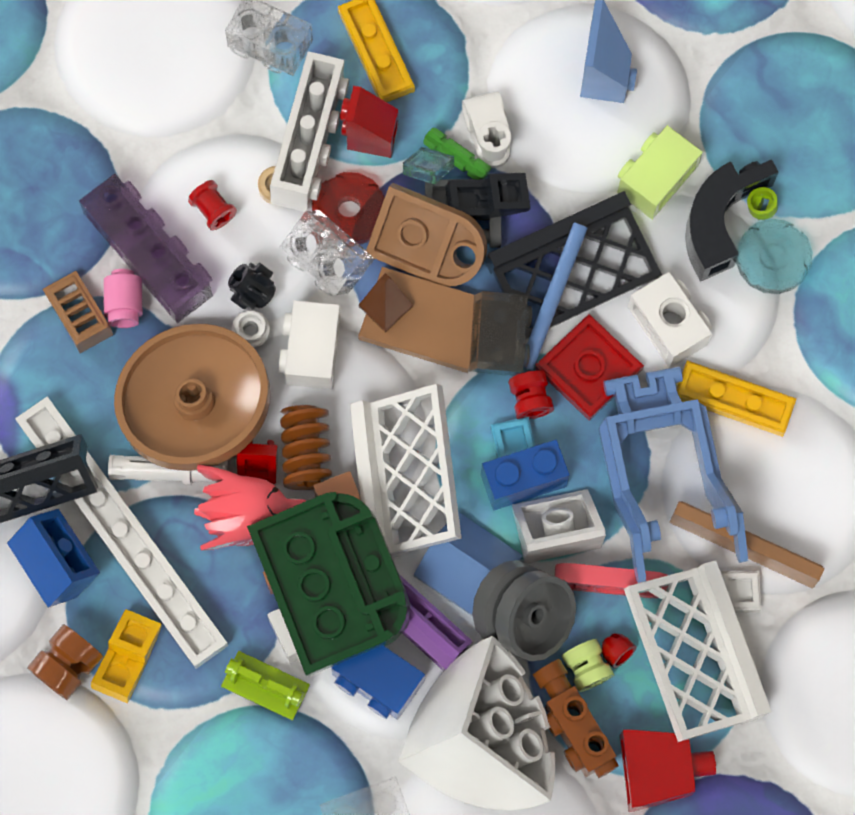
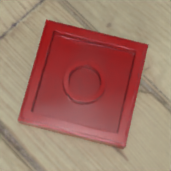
M590 314L535 365V369L544 371L547 381L589 421L615 397L614 395L606 396L603 381L638 375L644 368V365Z

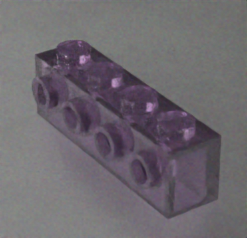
M113 174L79 200L83 214L126 265L134 271V274L142 278L143 285L178 324L213 297L210 282L213 281L212 277L199 262L196 265L192 264L186 257L189 253L188 249L176 235L170 238L162 229L165 223L152 207L149 210L143 207L139 202L142 197L135 186L129 180L123 183L116 174Z

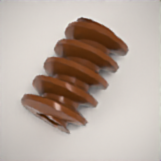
M312 405L289 406L280 411L284 414L280 419V424L285 429L281 434V441L286 444L282 448V457L287 460L282 464L283 472L288 475L283 479V485L285 488L292 490H314L313 485L320 483L321 479L332 476V470L321 468V464L331 461V455L320 453V449L330 446V440L319 437V434L329 431L330 427L328 424L318 422V419L329 416V410Z

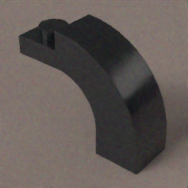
M772 159L762 164L758 161L749 163L740 169L739 174L732 162H729L714 171L698 190L687 220L685 240L689 260L700 282L735 266L739 253L726 230L725 212L733 204L747 198L754 189L759 187L770 188L774 185L778 170Z

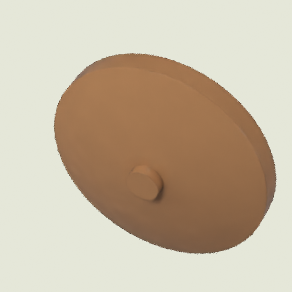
M209 324L178 326L159 333L146 341L126 362L115 388V415L121 431L129 444L138 454L151 463L164 468L183 471L197 470L198 464L212 467L237 455L258 434L264 424L270 406V382L265 366L257 351L237 333Z

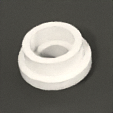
M248 310L240 313L234 319L232 331L247 340L254 348L263 345L269 338L270 324L262 313ZM254 325L258 328V332L255 335L249 336L244 333L245 328Z

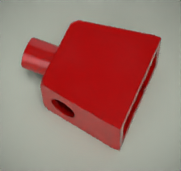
M628 729L623 730L619 735L628 812H635L692 796L695 793L694 777L716 775L714 752L691 753L690 740L678 742L675 733Z

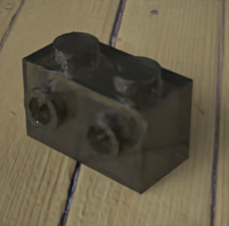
M481 291L474 295L469 372L511 376L523 373V367L528 366L530 358V346L525 344L526 329L530 328L532 322V307L527 305L528 295Z

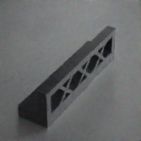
M82 434L0 460V496L11 500L8 508L0 510V523L97 493L98 485L86 462L88 446ZM74 470L79 471L84 481L83 484L74 487L59 482L62 474ZM34 483L48 488L45 496L36 499L21 493L25 486Z

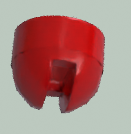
M614 633L603 640L601 653L605 660L615 669L624 664L633 655L637 646L623 634Z

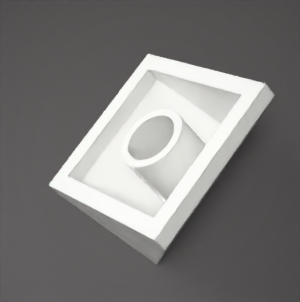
M588 489L512 504L523 558L526 564L599 549L603 545L606 536L605 528Z

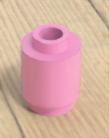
M129 269L113 270L111 275L106 276L103 280L104 316L108 318V324L111 327H135L139 324V317L143 315L142 278L134 275V271Z

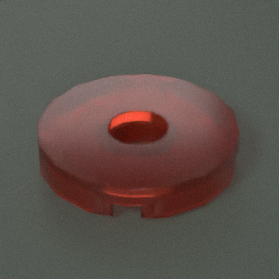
M353 172L336 174V177L328 181L325 180L322 183L318 200H312V217L316 229L326 240L339 246L354 247L369 242L385 198L384 194L373 179L363 174ZM353 201L357 203L360 210L356 215L346 217L338 210L341 204Z

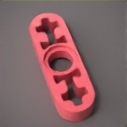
M559 563L555 565L554 576L565 580L574 591L626 596L624 589L630 585L638 584L634 569L575 563ZM645 571L646 581L668 576L661 572ZM668 586L661 588L666 591ZM649 591L639 593L640 597L659 598Z

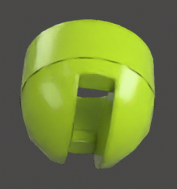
M766 187L754 189L747 198L750 214L758 220L766 221L772 218L778 209V199L775 192ZM764 199L769 200L765 211H761Z

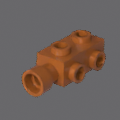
M557 659L533 674L540 689L545 688L551 698L545 705L550 725L548 729L554 737L561 735L568 749L563 751L564 755L575 772L581 770L585 777L595 773L598 778H601L619 767L615 760L617 756L610 746L608 738L603 734L588 709L587 703L581 697L576 687H572L566 677L568 671L561 659ZM568 709H575L579 716L570 715ZM588 744H596L600 751H592Z

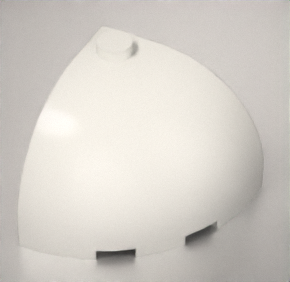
M490 636L462 653L430 688L412 720L398 762L443 794L482 808L522 810L539 806L551 801L555 780V752H549L545 730L550 728L545 709L539 695L533 697L527 684L521 677L526 672L516 658L496 638Z

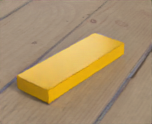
M352 0L339 5L338 13L376 96L385 102H390L415 92V85L375 0Z
M686 361L682 372L683 381L678 383L676 389L682 402L698 399L701 404L706 406L707 411L781 437L784 436L797 398L697 363Z

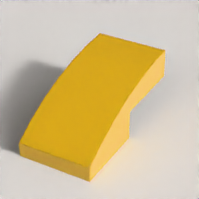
M125 609L108 641V650L91 681V689L128 704L154 648L162 624Z

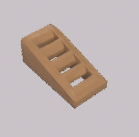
M77 271L43 288L45 295L79 353L113 336L111 327ZM75 284L77 290L59 300L57 299L56 293ZM82 296L84 301L64 311L62 306ZM86 308L90 309L91 312L72 322L69 318ZM93 319L97 321L96 324L80 333L76 331L78 327Z

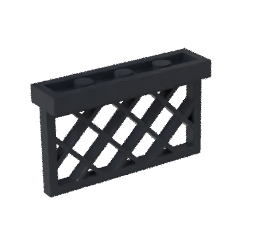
M625 191L488 253L485 264L490 274L493 273L525 340L529 339L533 327H529L523 314L527 301L540 306L543 303L542 299L530 295L535 278L538 276L551 281L553 275L539 270L542 258L550 253L561 256L562 250L559 249L565 246L573 223L587 227L584 238L595 241L599 245L593 261L579 256L576 257V263L590 267L585 286L567 281L565 286L582 292L578 306L567 309L558 305L556 311L562 314L553 317L550 328L662 276L629 208L631 203ZM623 219L631 233L627 246L606 239L610 226ZM604 229L602 237L593 234ZM633 241L635 242L638 250L631 248ZM604 245L624 252L618 271L598 264ZM629 254L642 258L650 273L639 278L623 273ZM537 260L534 268L526 266V264ZM515 269L532 274L526 292L523 293L510 288L505 274ZM595 270L616 277L611 291L604 294L589 288ZM620 279L628 281V283L618 287ZM586 295L596 297L584 303ZM515 296L523 299L521 307L519 306Z

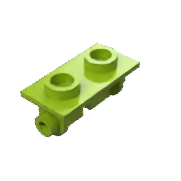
M239 650L235 658L230 659L225 669L226 676L221 684L222 688L292 721L310 687L309 683Z

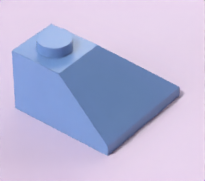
M595 0L580 97L624 103L626 91H634L637 69L630 68L632 53L605 1Z

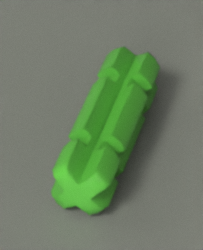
M431 128L427 132L423 143L435 152L439 151L438 155L461 171H467V175L472 179H485L491 170L490 165L479 158L475 159L473 153L453 139H446L447 135L437 128Z

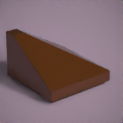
M385 273L359 303L358 307L384 332H387L413 305L394 281Z

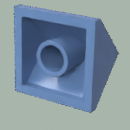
M458 512L462 539L430 546L417 567L414 577L472 616L474 597L480 583L487 574L503 562L520 561L523 555ZM447 524L438 533L448 531Z

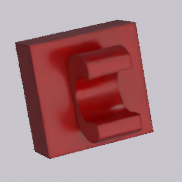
M268 439L267 444H253L252 440L237 454V474L264 479L272 484H276L278 475V445H274V441Z

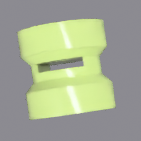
M592 639L575 646L561 656L566 667L572 669L575 674L574 683L579 693L592 689L614 676L610 665L603 662L600 656L602 649L597 639Z

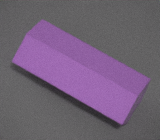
M400 575L410 602L409 625L402 634L442 671H445L453 661L468 649L473 641Z

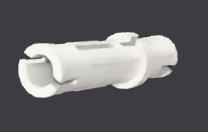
M110 455L109 480L183 482V485H192L193 482L218 483L204 477L197 470L183 471L164 468L151 463L142 456ZM228 460L212 467L228 471Z

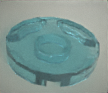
M768 219L755 223L744 233L737 246L739 256L736 264L740 275L751 287L763 293L781 294L792 291L804 281L812 266L813 251L808 237L802 231L800 233L798 229L793 227V224L785 220Z

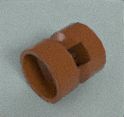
M62 624L49 640L50 650L40 651L28 665L27 669L54 692L68 701L82 684L80 675L82 673L90 674L104 656L79 634L65 624Z

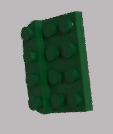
M337 492L325 493L247 526L306 676L314 675L382 645L387 646L394 642L408 627L410 602L374 513L358 498Z

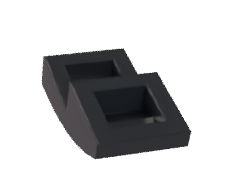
M526 173L489 174L485 180H449L445 185L448 206L470 215L475 220L527 212L531 208Z

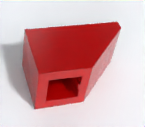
M353 85L351 98L343 99L340 120L343 121L341 135L347 136V150L391 158L399 125V110L364 88Z

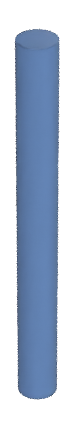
M577 223L572 225L518 365L519 367L529 371H533L588 229L583 225Z

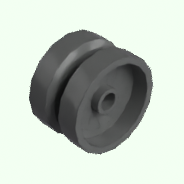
M519 560L506 561L493 568L480 583L474 597L472 616L475 629L483 639L493 636L508 652L532 662L544 660L551 656L568 639L575 622L576 602L574 592L565 580Z

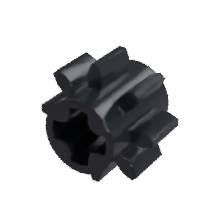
M251 262L249 266L247 264L238 266L228 281L230 291L234 293L230 300L244 310L247 307L251 310H254L255 307H265L271 301L276 291L274 282L270 280L273 272L260 262L257 265Z

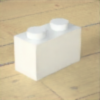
M293 300L292 313H285L283 335L289 336L288 350L281 349L279 358V372L285 373L287 385L333 389L341 318L340 305Z

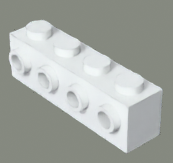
M307 52L270 184L271 204L308 212L310 201L318 200L322 179L317 178L320 166L327 167L331 145L326 144L329 132L335 134L337 131L340 112L335 111L338 99L343 100L346 98L349 86V79L344 78L343 59Z

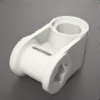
M500 92L462 100L465 123L468 131L471 133L477 157L490 165L491 168L503 166L510 156L511 132Z

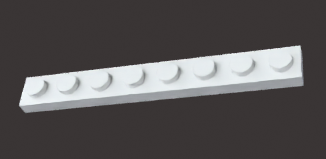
M48 396L15 418L35 448L76 436ZM87 451L86 462L98 485L97 493L75 499L74 502L195 669L199 668L228 647V643ZM78 470L62 474L59 480L62 484L70 487L84 483Z

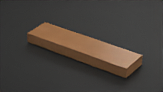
M683 501L678 502L669 523L736 553L734 536H730L725 527L715 529L711 514ZM745 530L749 560L812 589L819 582L825 569L822 565Z

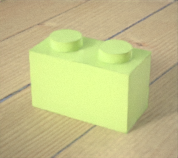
M668 125L659 135L653 132L641 147L642 155L636 162L630 159L617 176L620 179L617 193L625 191L630 203L652 220L696 170L703 153Z

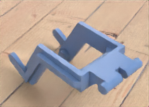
M674 367L647 372L646 381L648 387L646 388L640 387L638 375L603 381L606 396H615L618 415L606 417L598 431L614 507L630 536L637 583L646 582L643 553L651 551L652 541L661 540V532L657 520L646 521L630 491L621 444L629 434L682 425L692 432L705 496L713 507L711 509L713 526L715 529L725 527L728 534L734 536L737 560L739 563L747 562L748 553L743 512L721 478L706 406L701 404L698 399L682 402L677 393L675 383L683 381L681 368Z

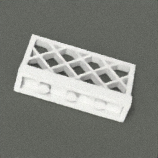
M433 384L374 402L361 400L351 403L350 412L360 500L374 513L392 558H400L402 553L462 539L443 386ZM431 397L433 409L426 421L415 415L414 412L422 399ZM396 407L403 413L391 431L385 425L384 410ZM410 419L421 426L411 445L400 437ZM429 433L435 436L437 440V448L430 459L419 452ZM396 442L407 450L397 468L390 464L389 453ZM414 457H417L426 464L416 482H413L404 475ZM434 471L441 476L442 486L435 498L423 489ZM400 480L412 488L401 506L394 501L393 494ZM419 495L431 503L420 521L409 513ZM441 510L446 514L448 531L436 534L428 526L437 511ZM406 518L416 528L408 541L399 543L398 529Z
M716 560L704 563L694 569L630 585L624 589L678 742L737 724H745L772 712ZM688 580L693 593L690 605L672 595L677 583ZM668 586L666 591L661 587ZM649 591L662 599L656 615L643 607L639 593ZM668 603L686 613L680 628L662 619ZM692 618L703 623L707 635L703 643L686 633ZM658 627L676 637L669 652L657 646L654 635ZM682 641L699 651L693 667L676 657ZM706 655L718 662L721 672L717 681L700 671ZM672 665L689 675L683 691L671 685L668 673ZM696 679L713 689L707 705L690 696ZM720 694L732 701L736 712L735 716L728 718L714 710ZM685 704L703 713L698 727L687 730L682 716ZM710 718L715 720V722L708 724Z

